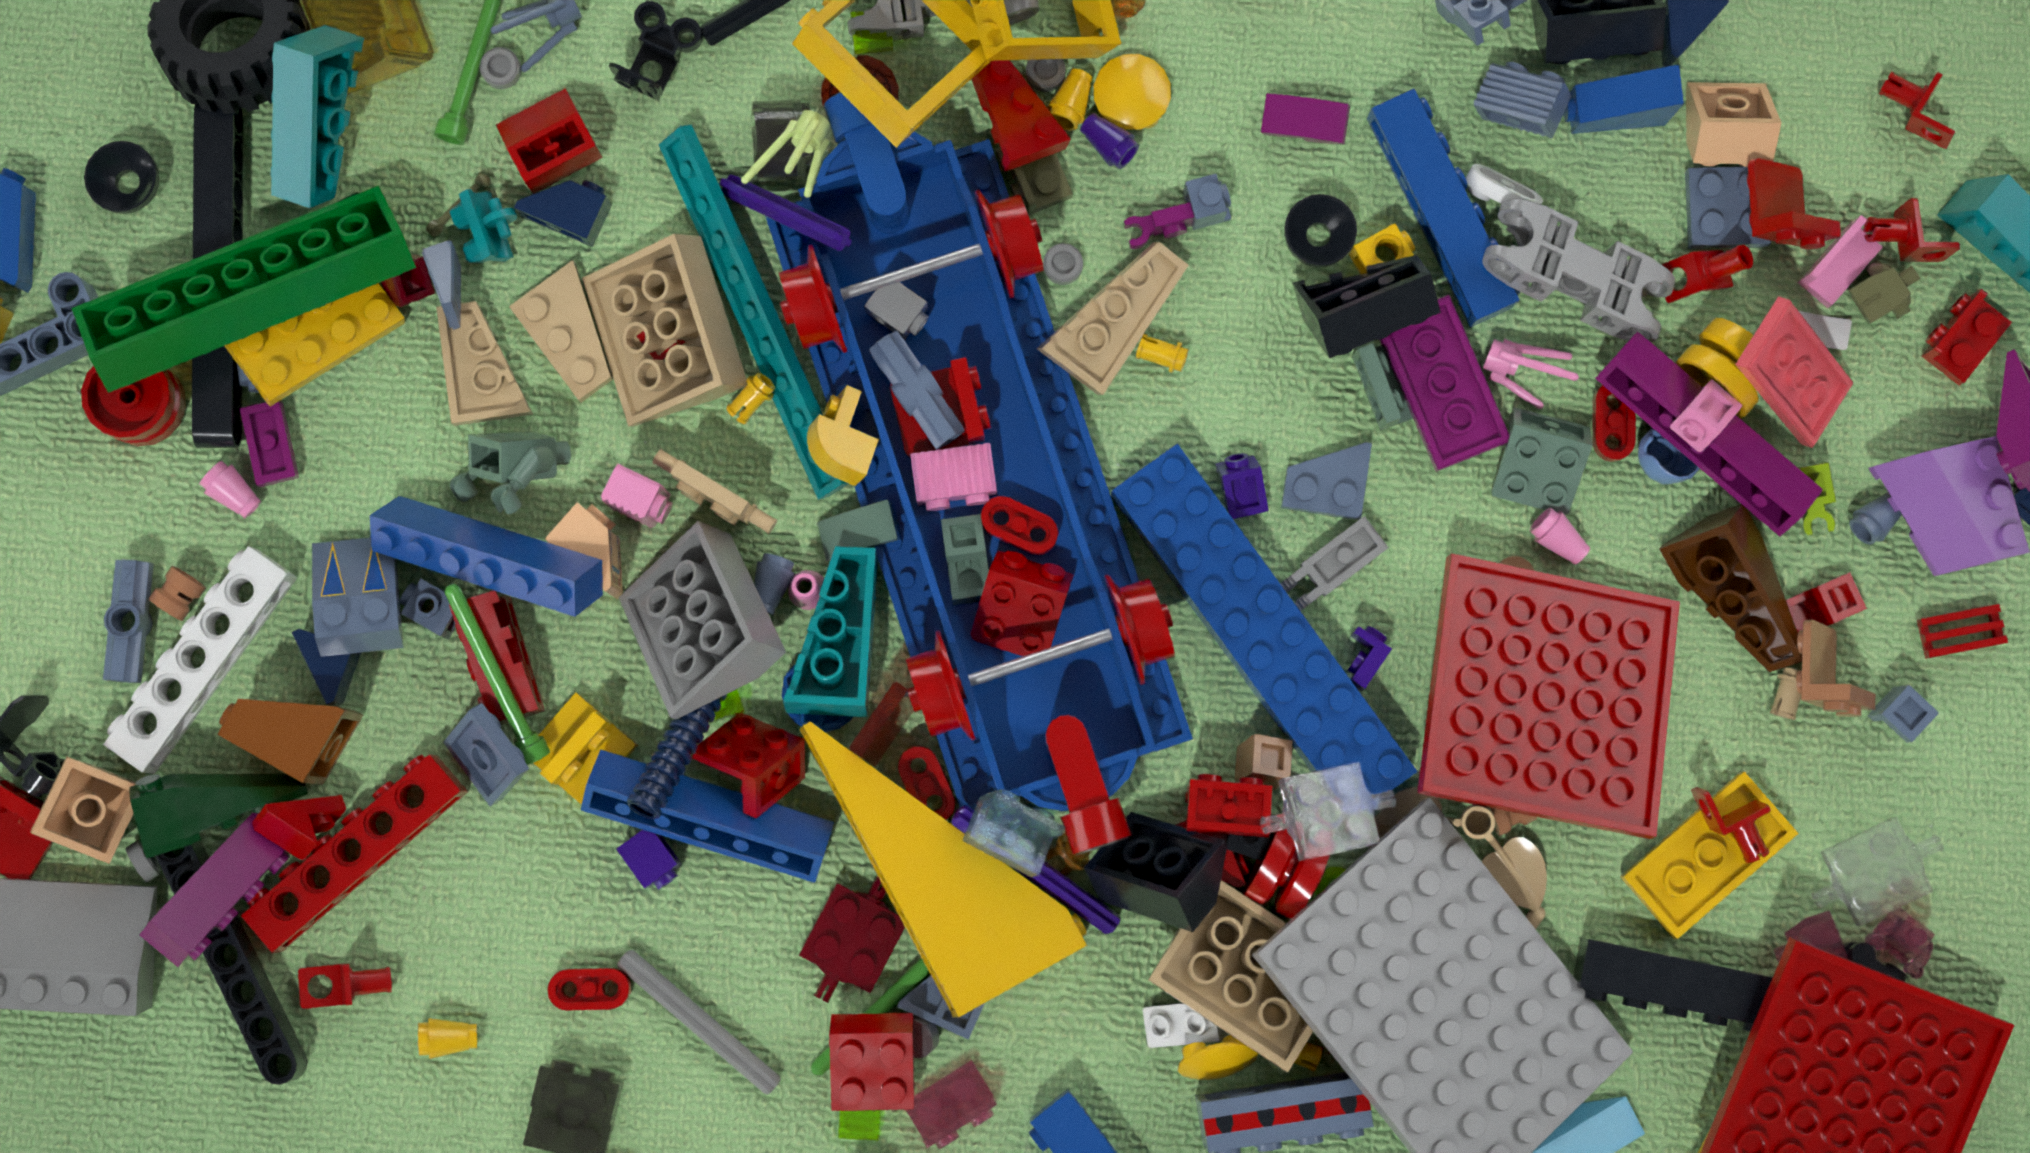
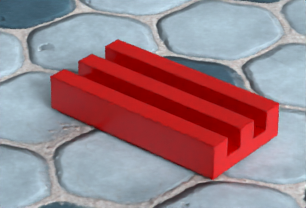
M2000 604L1918 619L1917 625L1925 659L2008 643L2007 635H2003L2002 628L2005 627L2003 619L2000 620L1998 612H2001ZM1988 614L1989 622L1934 633L1929 632L1928 626ZM1988 630L1992 631L1993 638L1933 649L1932 641Z

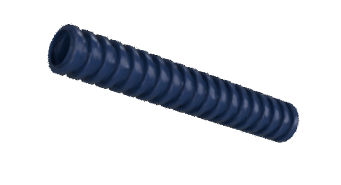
M727 694L678 719L671 720L669 724L671 730L665 731L663 735L664 740L660 741L657 746L659 751L653 752L651 756L653 762H649L645 766L647 773L640 775V783L635 784L633 788L634 794L629 795L627 798V803L634 812L648 819L660 818L662 814L660 808L666 807L668 803L666 797H671L674 793L672 786L679 784V776L684 775L686 771L684 765L690 764L692 760L690 754L696 753L698 749L697 744L701 743L704 738L702 733L708 732L709 723L713 722L716 716L714 712L720 710V702L725 701Z

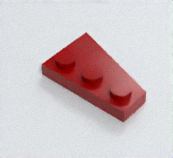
M1010 60L991 61L971 79L982 110L989 114L992 122L991 134L995 143H999L1004 156L1001 161L1005 172L1067 148L1071 138Z

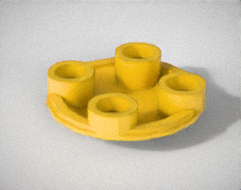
M1123 54L1109 60L1099 71L1094 83V102L1098 108L1099 116L1124 130H1141L1154 127L1166 113L1171 100V83L1165 70L1154 59L1141 54Z
M1231 1035L1224 1037L1222 1043L1209 1046L1202 1042H1195L1182 1048L1183 1059L1178 1065V1072L1183 1077L1190 1079H1220L1234 1075L1250 1066L1257 1059L1258 1053Z

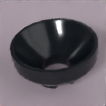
M127 141L111 142L100 147L88 160L84 173L85 187L92 200L103 209L120 214L134 213L148 205L158 190L160 180L158 167L151 155L139 145ZM134 172L139 177L138 188L132 193H122L118 185L120 178L126 173Z
M1325 194L1311 195L1297 202L1290 210L1284 226L1285 241L1292 255L1300 262L1314 267H1327L1344 259L1351 251L1357 235V224L1350 208L1341 200ZM1321 225L1325 227L1329 233V242L1320 247L1310 244L1307 240L1306 232L1311 226Z

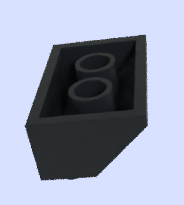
M1531 0L1536 43L1545 63L1566 64L1571 62V60L1587 58L1604 60L1614 55L1631 54L1640 56L1650 51L1663 50L1666 6L1662 0Z
M1130 812L1126 820L1131 835L1127 839L1101 847L1084 867L1099 900L1194 932L1217 903L1227 850L1225 840L1195 831H1186V828Z

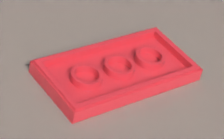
M1779 296L1735 364L1799 443L1813 448L1853 385V381L1789 299Z

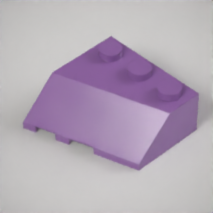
M1996 436L1930 450L1868 468L1874 479H1881L1891 497L1887 500L1895 512L1900 510L1911 529L1909 536L1933 576L2030 553L2009 477L2003 470L1996 455L1997 452L2001 451Z

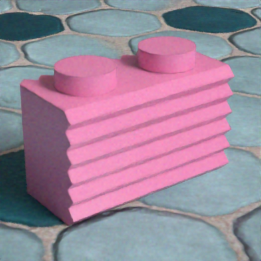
M990 443L910 454L917 505H926V511L950 508L949 501L964 499L967 506L982 505L989 502V496L997 495Z
M620 464L615 466L601 494L602 501L613 511H618L621 515L624 514L628 518L639 521L642 525L646 524L649 528L656 527L658 522L663 524L673 504L668 501L671 494L662 484Z

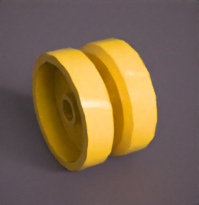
M1716 317L1699 334L1700 345L1692 344L1675 363L1702 387L1713 379L1743 405L1736 413V416L1742 419L1759 402L1757 390L1735 364L1754 335L1734 322Z

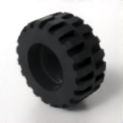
M160 0L159 2H153L149 12L151 21L147 25V34L151 41L150 47L175 91H179L182 97L191 104L199 103L201 109L216 112L218 108H221L223 113L235 114L241 108H246L247 112L260 109L259 104L266 101L272 104V54L274 43L311 30L310 23L299 0ZM237 17H251L262 20V24L253 38L239 48L226 52H208L200 49L201 43L209 31L226 20Z

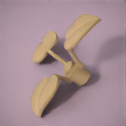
M1418 787L1403 789L1390 798L1382 810L1372 819L1371 826L1381 838L1423 799L1431 798L1442 812V805L1438 797L1417 793ZM1473 804L1463 811L1461 818L1446 817L1452 825L1456 827L1462 826L1464 832L1473 839L1485 838L1495 849L1496 852L1487 854L1481 862L1516 906L1531 910L1539 909L1546 891L1547 873L1544 858L1535 844L1523 837H1513L1502 847L1492 835L1495 819L1490 809L1485 806Z

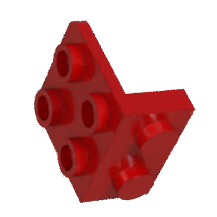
M1761 158L1752 159L1748 162L1747 185L1750 192L1751 213L1749 222L1752 228V237L1775 241L1777 244L1794 245L1801 249L1822 248L1825 246V241L1841 237L1840 221L1805 214L1803 175L1798 167Z
M966 357L950 360L951 367L930 372L943 392V399L949 408L953 410V413L965 430L957 439L938 450L985 442L983 430L991 429L986 406L977 405L974 391L981 390L977 367H968ZM891 390L906 455L911 458L910 454L935 451L936 449L913 415L909 416Z
M997 550L987 575L972 627V639L1020 656H1026L1050 648L1074 574L1066 572L1056 564L1046 563L1043 565L1027 560L1024 555L1018 552H1002Z

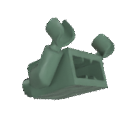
M535 432L468 434L469 464L467 466L469 470L453 477L450 482V489L457 500L466 502L478 493L476 486L472 482L477 477L500 483H508L493 489L491 499L499 513L505 509L507 514H512L522 505L516 492L519 489L524 490L531 480L554 478L557 474V465H567L570 463V446L566 441L556 442L555 437Z

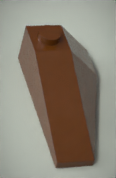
M1742 504L1706 517L1659 548L1677 582L1687 592L1692 590L1708 605L1705 610L1714 618L1719 616L1735 632V639L1769 672L1802 662V654L1799 653L1797 645L1798 632L1763 537L1749 512Z

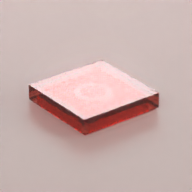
M898 682L893 683L850 745L849 750L874 767H876L914 711L907 688Z

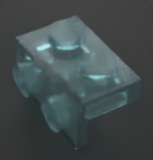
M999 789L979 798L962 841L1030 877H1035L1041 871L1053 838L1061 836L1065 826L1054 821L1055 817L1048 811L1039 808L1031 809L1020 803V798L1016 794Z

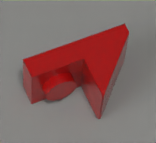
M342 795L265 804L253 820L252 826L256 832L300 860H305L317 845L315 834L332 829L345 812L346 806Z

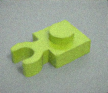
M1829 462L1797 467L1823 489L1807 510L1808 514L1803 522L1805 533L1807 535L1813 534L1811 523L1818 517L1826 520L1829 532L1834 531L1835 518L1825 508V504L1836 502Z

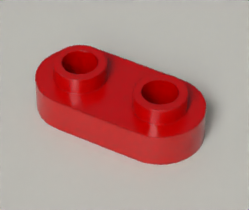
M1602 385L1593 397L1592 443L1596 454L1600 458L1609 462H1616L1627 457L1635 447L1636 413ZM1612 396L1618 400L1619 405L1617 409H1611L1607 406V397ZM1611 435L1617 438L1619 444L1616 449H1612L1607 445V436Z
M994 497L989 502H986L982 509L981 521L988 534L1030 554H1045L1057 542L1058 529L1051 517L1009 497ZM998 512H1005L1009 516V521L1004 525H998L993 519L994 515ZM1035 528L1042 529L1046 534L1045 538L1040 542H1035L1030 537L1031 531Z
M922 745L907 748L900 756L898 763L899 774L907 792L928 808L930 807L927 805V799L931 795L940 796L943 801L941 807L930 809L947 820L954 811L955 798L936 754L930 748ZM915 758H922L927 766L924 771L915 772L911 768V762Z
M617 968L566 969L557 972L551 978L547 991L551 1003L561 1010H610L622 1006L628 1000L631 994V982L629 977ZM609 980L614 981L618 986V991L614 996H609L604 990V986ZM568 981L575 983L577 986V993L574 997H569L564 992V986Z

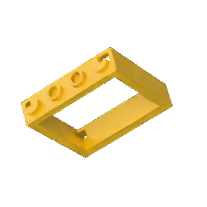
M824 0L822 3L823 9L817 12L812 8L798 22L802 29L792 44L896 148L991 62L985 60L983 47L979 40L974 10L966 0H922L972 52L910 109L906 110L825 29L831 21L856 0Z
M970 0L986 61L1099 58L1121 44L1111 0H1072L1081 37L1036 38L1012 37L1004 0Z

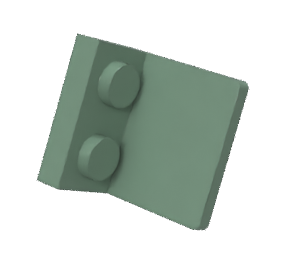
M1371 343L1358 348L1352 358L1380 431L1413 419L1382 345L1375 348L1374 344Z
M1513 407L1508 421L1509 438L1491 489L1492 496L1543 510L1551 507L1556 512L1562 511L1564 515L1569 514L1593 446L1590 427Z

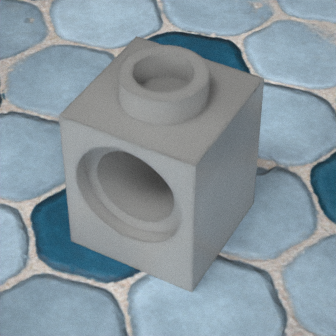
M900 282L877 289L864 306L866 314L890 331H898L904 341L910 333L916 336L929 319V316L925 314L928 310L927 301Z

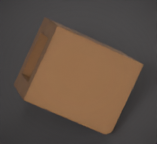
M1254 734L1238 745L1236 752L1235 783H1238V779L1243 777L1258 778L1263 780V785L1273 786L1272 791L1289 781L1291 778L1293 741Z

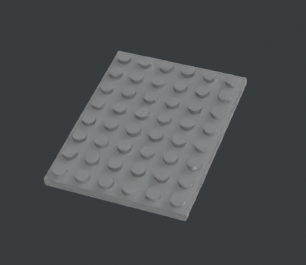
M1431 798L1423 799L1252 954L1410 1153H1532L1633 1053L1632 1049L1592 999L1585 997L1584 989L1577 987L1578 982Z

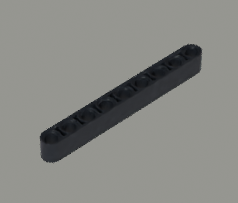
M199 103L195 104L193 259L243 240L242 108L238 109V113L235 114L223 113L221 108H218L216 112L201 109ZM222 346L192 359V437L197 449L239 447L242 440V417L240 413V408H242V386L239 384L237 362L225 346Z

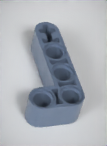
M70 272L59 273L52 278L48 286V294L58 317L0 344V396L88 355L71 308L98 298L96 290L90 283ZM78 285L79 293L73 301L67 302V292L73 286ZM57 337L59 342L57 349L52 354L47 355L46 346L48 342ZM21 354L22 362L20 367L11 372V360Z

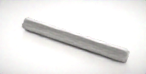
M628 950L620 958L617 964L620 970L759 1090L768 1095L775 1089L781 1080L776 1072L634 950Z

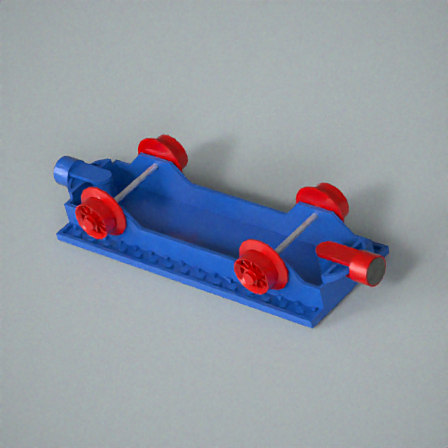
M839 92L824 104L835 142L838 145L824 159L811 197L806 198L804 196L805 187L798 189L801 200L794 203L848 228L851 232L849 239L852 240L850 247L845 246L842 251H837L766 217L783 269L778 274L787 300L781 301L780 306L787 325L795 323L803 349L809 348L826 402L828 403L831 395L838 396L847 385L862 391L849 427L879 439L867 475L854 487L861 507L884 500L892 502L901 540L875 546L874 548H876L884 579L910 657L906 658V663L914 686L907 688L913 710L914 712L922 710L931 737L937 736L960 807L966 805L977 812L1023 797L1040 808L1069 811V814L1060 818L1072 854L1077 853V855L1127 839L1131 832L1120 799L1110 800L1109 797L1130 778L1137 758L1190 741L1193 738L1166 659L1175 656L1168 629L1173 627L1169 609L1166 603L1160 604L1149 578L1141 581L1138 579L1069 373L1037 350L1055 332L1035 273L1044 271L1038 243L1043 242L1036 219L1030 220L1019 194L1009 197L990 139L954 150L951 140L932 145L931 141L914 132L896 148ZM900 282L927 301L928 310L925 314L929 316L928 321L916 336L910 333L905 340L921 366L924 364L932 372L951 367L950 360L966 357L968 367H977L981 390L974 391L977 405L986 406L991 429L983 430L985 442L977 444L990 443L997 488V495L989 496V498L992 499L997 496L1009 497L1048 515L1056 523L1058 529L1057 542L1049 552L1042 555L1030 554L988 534L983 527L989 569L997 550L1002 552H1018L1024 555L1027 560L1043 565L1046 563L1056 564L1066 572L1074 574L1050 648L1026 656H1020L976 642L971 637V631L980 602L953 605L941 520L981 514L985 504L967 506L965 499L949 501L950 508L938 511H926V505H917L911 458L905 453L890 390L891 383L869 352V348L877 341L893 333L866 314L864 306L877 289ZM998 512L994 515L993 519L996 524L1004 525L1009 521V516L1005 512ZM1035 528L1030 533L1031 539L1035 542L1042 541L1046 536L1045 532L1040 528Z

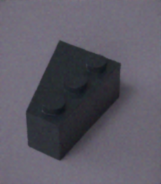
M1417 255L1366 266L1367 273L1343 278L1342 272L1329 274L1330 281L1306 286L1305 280L1292 282L1303 321L1329 359L1337 355L1347 354L1354 348L1373 340L1384 339L1395 331L1410 325L1420 324L1429 317L1441 313L1431 273Z

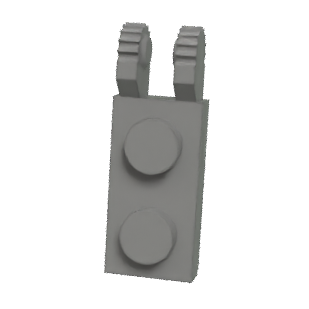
M1364 516L1301 563V568L1280 584L1288 592L1306 575L1316 586L1314 590L1304 594L1295 601V605L1301 611L1321 595L1325 597L1389 547Z

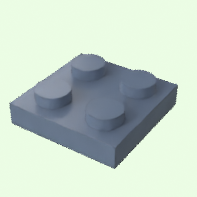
M1748 167L1688 168L1685 171L1688 249L1735 248L1743 244L1748 248L1768 247L1771 244L1770 240L1752 237V228L1749 222L1751 208L1750 192L1747 185Z
M483 703L470 709L443 742L489 806L502 800L530 769L525 763L521 750L512 745L501 730L497 717L489 713Z

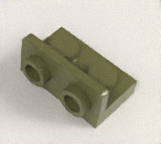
M1001 147L995 149V153L1002 170L1005 171L1001 161L1004 155ZM1056 153L1010 170L1015 183L1010 184L1013 196L1018 194L1021 196L1029 215L1073 198V193Z

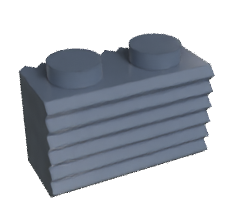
M1506 62L1505 66L1492 63L1486 73V77L1483 79V84L1480 86L1477 98L1474 100V107L1485 121L1489 120L1499 125L1503 124L1514 129L1518 128L1521 131L1525 130L1528 133L1532 132L1553 138L1572 95L1564 79L1556 73L1543 71L1540 76L1529 73L1524 66L1515 62Z

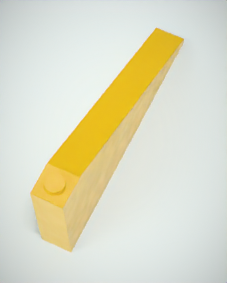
M808 722L799 729L953 1017L963 1016L1087 946L1083 939L1087 932L1076 913L1071 915L1068 909L812 722Z

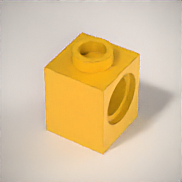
M1394 223L1354 245L1349 253L1359 273L1364 274L1367 273L1366 266L1383 262L1376 256L1375 248L1379 246L1389 247L1394 252L1396 260L1414 256L1412 252L1415 251V246L1405 230L1400 232Z

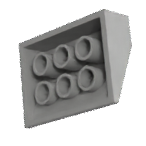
M697 521L619 597L670 718L678 719L758 679L786 653L731 534L703 522Z
M0 878V1009L137 1016L150 1009L153 998L155 948L139 934L156 915L157 886Z

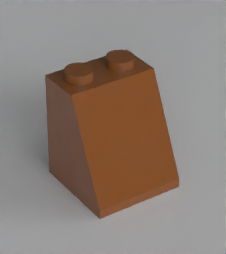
M238 699L235 704L231 703L223 712L219 721L222 727L217 735L302 783L323 785L364 715L358 711L337 706Z

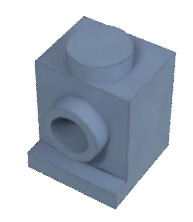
M1217 174L1185 182L1183 197L1185 203L1190 202L1194 215L1193 230L1232 219L1228 208L1231 207L1229 191L1225 183L1222 184L1221 181H1218Z
M420 579L417 585L410 583L400 599V604L404 606L400 614L435 634L449 639L456 627L445 591L423 579ZM426 599L434 601V608L429 613H424L422 610Z

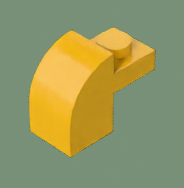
M847 385L838 396L831 395L823 415L819 414L810 424L807 432V445L812 459L821 470L834 478L856 486L867 475L879 439L849 427L862 391Z

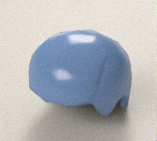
M1653 428L1645 434L1639 443L1638 459L1644 473L1650 479L1660 484L1681 483L1692 478L1700 469Z

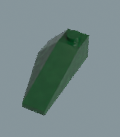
M286 773L169 774L163 777L153 774L137 780L136 785L129 787L130 802L146 859L200 841L199 832L212 826H221L225 830L237 825V820L249 810H252L253 813H259L265 804L292 801L308 794L306 783H302Z

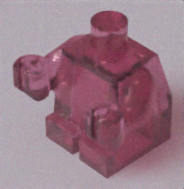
M1892 907L1884 920L1880 921L1873 933L1866 936L1865 942L1873 946L1875 950L1890 949L1888 953L1902 964H1905L1903 971L1909 974L1911 978L1919 979L1923 976V968L1931 958L1934 948L1931 940L1935 933L1902 907Z
M1830 910L1805 918L1785 932L1787 941L1791 937L1849 960L1837 924ZM1786 945L1773 949L1778 963Z

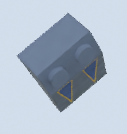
M371 537L312 543V606L314 634L320 656L404 648L396 558L372 551Z

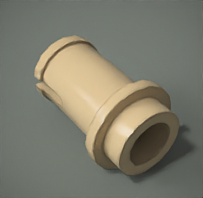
M1784 667L1783 673L1778 674L1777 678L1781 680L1773 707L1770 710L1771 714L1796 720V713L1801 699V695L1796 687V677L1799 670Z

